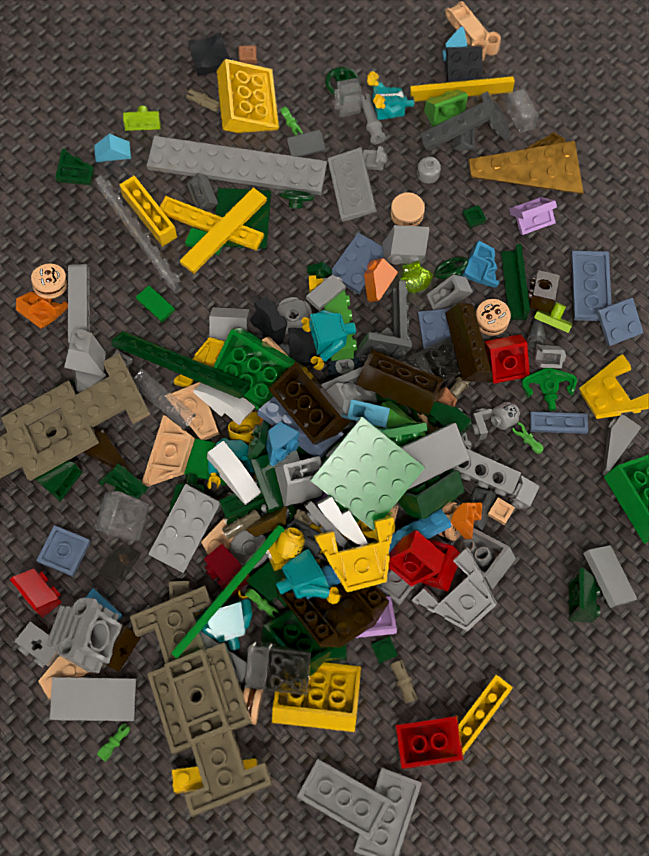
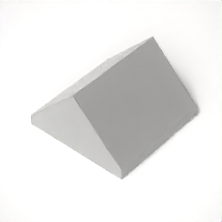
M213 307L209 316V337L226 341L231 329L242 328L248 332L250 310Z

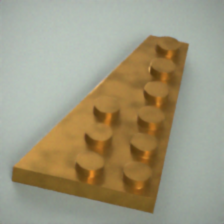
M575 141L468 160L471 178L583 195Z

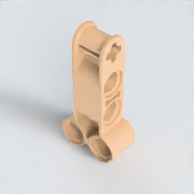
M460 1L458 5L445 10L448 20L456 30L464 27L466 41L469 46H482L483 60L485 54L495 55L498 53L501 41L500 35L496 32L488 33L464 2Z

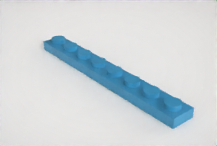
M442 509L431 513L428 518L419 519L395 531L392 535L389 553L404 536L417 530L426 539H429L451 528V522ZM330 564L320 568L325 575L329 588L341 583Z

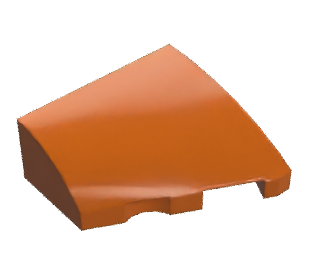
M31 291L16 298V310L41 329L57 319L68 308V303L65 301L62 304L52 302V299L42 298Z
M462 503L455 510L451 523L464 539H473L474 521L481 520L482 503Z

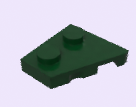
M120 464L115 465L98 482L102 486L105 483L114 486L115 492L124 494L135 501L145 494L148 489L141 480L135 478Z

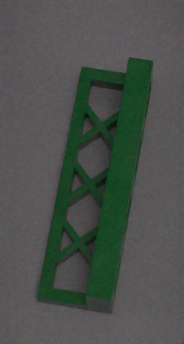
M516 244L514 251H503L500 255L506 305L511 314L510 321L527 320L530 312L522 244Z
M262 492L246 505L236 494L219 500L226 526L235 522L238 517L240 519L253 510L261 511V506L266 504Z

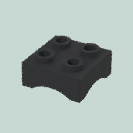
M217 33L205 39L188 40L197 76L217 72L225 59L230 60L222 33Z
M481 45L446 47V83L483 79V48Z
M268 296L254 302L256 311L250 320L252 325L258 328L265 338L271 337L277 345L283 343L287 329L285 317L280 315L275 303L271 302Z
M288 328L291 358L305 367L315 366L316 364L311 363V358L314 356L320 357V354L317 355L311 331L305 332L302 328ZM330 359L323 361L324 365L328 364Z

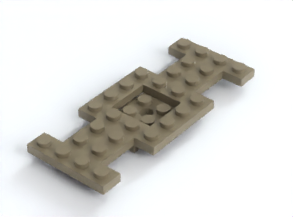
M120 353L103 361L109 377L76 394L72 384L67 381L1 418L7 433L0 436V479L22 467L27 479L31 481L99 443L93 427L125 409L133 424L150 415ZM52 430H57L53 437H49V433Z
M206 586L130 616L137 637L154 630L156 631L166 663L164 664L165 667L150 672L147 675L171 753L176 754L192 747L202 778L203 788L184 795L192 817L273 785L266 763L245 770L233 730L251 724L252 720L226 644L222 643L206 650L201 632H199L178 659L171 655V652L196 624L195 613L208 609L212 605ZM200 691L202 698L199 702L194 703L192 695L194 692Z

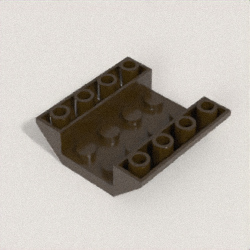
M339 583L333 586L338 589L337 595L341 596L336 604H332L327 598L311 597L309 599L303 597L299 599L295 596L292 589L282 595L277 590L278 595L320 647H342L364 633V631L375 626L389 604L387 597L376 585L346 592L342 584Z

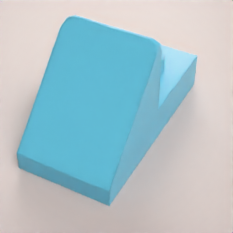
M351 399L348 418L358 421L362 416L372 425L386 427L390 408Z

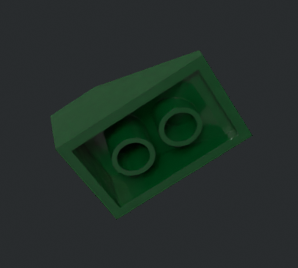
M579 568L568 582L569 621L593 623L600 616V605H597L600 587L596 585V578L586 569Z

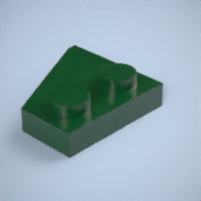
M62 149L55 179L56 182L91 186L95 170L90 164L83 162L77 156L74 157L67 150Z

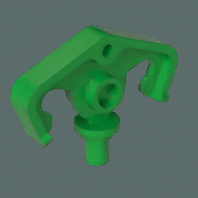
M545 368L525 377L521 388L526 397L529 398L533 394V389L529 387V384H539L542 393L546 395L544 400L548 403L549 411H555V401L558 399L556 393L559 390V383L568 381L570 385L567 387V391L570 393L569 395H573L577 378L570 373Z

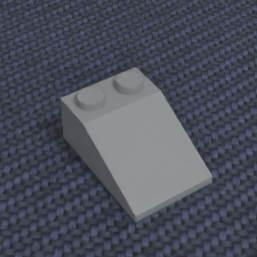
M473 528V539H464L461 535L457 540H450L447 543L454 546L460 553L466 547L470 549L484 579L492 590L516 559L509 546Z

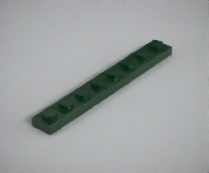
M122 331L112 339L113 347L238 399H241L250 390L251 383L127 332Z

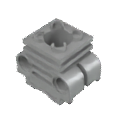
M80 598L74 603L72 608L60 606L46 645L58 651L59 656L85 671L99 673L102 663L109 664L113 644L120 633L122 624L117 622L119 614L102 607L94 598Z

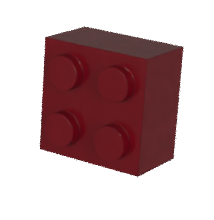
M223 544L219 545L204 558L206 573L213 581L215 579L218 580L217 583L222 592L243 568ZM249 574L231 594L232 597L238 594L239 590L241 591L247 586L246 580L250 578Z

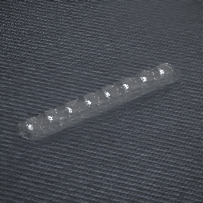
M102 175L95 178L98 189L173 293L179 291L180 279L175 272L172 273L167 260H162L159 256L161 253L157 246L151 245L150 237L146 232L143 233L141 231L142 227L138 220H133L130 209L127 206H123L120 195L112 191L113 187L109 180L105 181Z

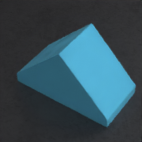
M108 134L94 145L96 162L131 159L130 142L114 135Z

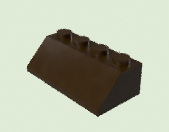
M459 302L445 312L462 380L491 383L493 382L492 372L473 304Z
M372 349L356 385L361 386L364 390L375 392L383 398L394 400L402 406L413 408L418 413L429 415L443 379Z
M297 362L269 388L270 392L314 445L338 435L351 422L310 371Z

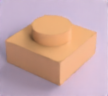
M498 497L488 516L505 525L515 507Z

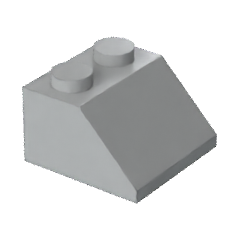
M394 225L382 243L384 259L394 265L400 263L409 265L419 264L426 254L429 227Z
M72 329L64 368L102 376L106 352L92 333L82 329Z

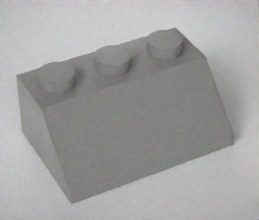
M335 383L326 390L347 417L351 399L377 405L375 392L364 390L361 386L356 385L357 383ZM351 420L344 429H351L357 421Z

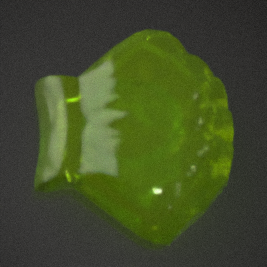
M419 260L402 266L404 273L401 280L406 281L408 292H420L429 286L433 274L420 266Z

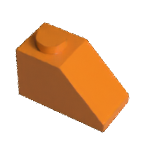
M384 258L370 261L367 265L368 269L364 273L367 300L369 302L380 301L398 273Z

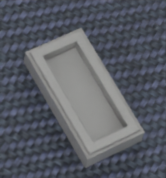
M332 274L306 295V299L320 311L342 293L346 286Z

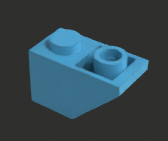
M279 422L268 431L266 447L270 465L272 466L283 461L287 455L296 451L299 446L300 432L282 422Z

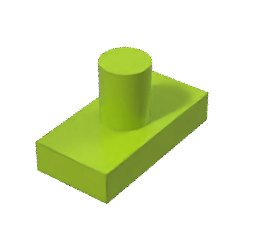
M139 106L137 112L123 113L126 131L161 129L159 111L148 112L147 107Z
M557 302L551 314L538 310L534 317L569 333L573 323L561 319L566 306Z

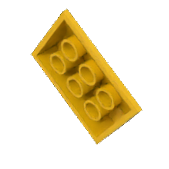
M225 59L217 70L223 130L236 133L278 130L279 124L272 69Z
M324 662L313 675L297 683L284 666L279 663L272 710V723L355 732L361 666Z

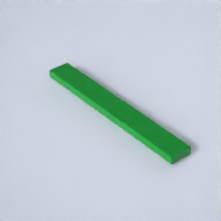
M280 525L275 528L171 652L172 656L178 659L275 543L280 534L284 532V528Z

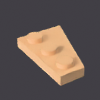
M200 382L166 395V398L201 440H207L220 434L211 407L193 393L194 389L201 384Z

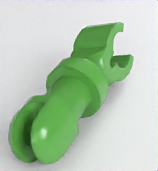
M287 107L281 108L280 111L287 121V126L291 127L295 136L297 132L303 134L301 128L296 124L297 120L292 117Z
M518 422L522 432H517L512 428L513 433L523 438V442L525 444L528 443L535 453H542L543 445L537 442L533 435L525 430L522 423Z
M249 588L244 594L256 603L260 610L266 611V614L271 618H276L272 614L273 611L279 614V611L274 606L267 603L268 600L266 598H261L253 589Z
M122 724L117 730L118 732L113 737H110L108 739L109 742L98 751L97 755L102 760L106 761L111 756L114 748L119 747V742L123 737H126L130 732V727L126 728L127 724Z

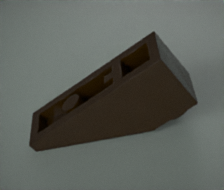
M98 427L94 429L99 443L82 453L111 468L120 464L131 473L130 468L107 437V433Z

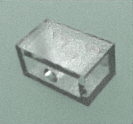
M358 78L338 81L337 89L334 90L336 98L334 104L335 109L339 110L340 117L361 113L362 92Z
M523 88L509 93L506 107L519 133L536 128L539 115L526 89Z

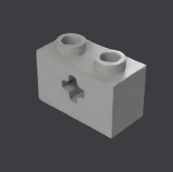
M31 622L14 641L20 645L17 648L26 656L29 653L35 657L33 661L42 668L45 665L50 668L59 657L58 651L46 645L49 635ZM39 644L42 648L39 650L35 646Z

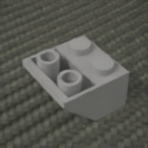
M320 456L275 467L284 506L322 497L323 490L310 481L311 477L322 465Z

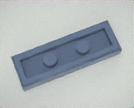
M530 412L529 414L530 432L588 433V414Z

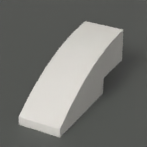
M202 383L193 391L221 417L226 413L238 425L255 408L254 405L243 397L238 399Z
M224 441L208 452L207 459L219 471L220 477L245 505L261 493L248 471Z
M328 496L316 503L323 515L344 536L361 546L368 544L350 511L345 509L340 512L332 496Z

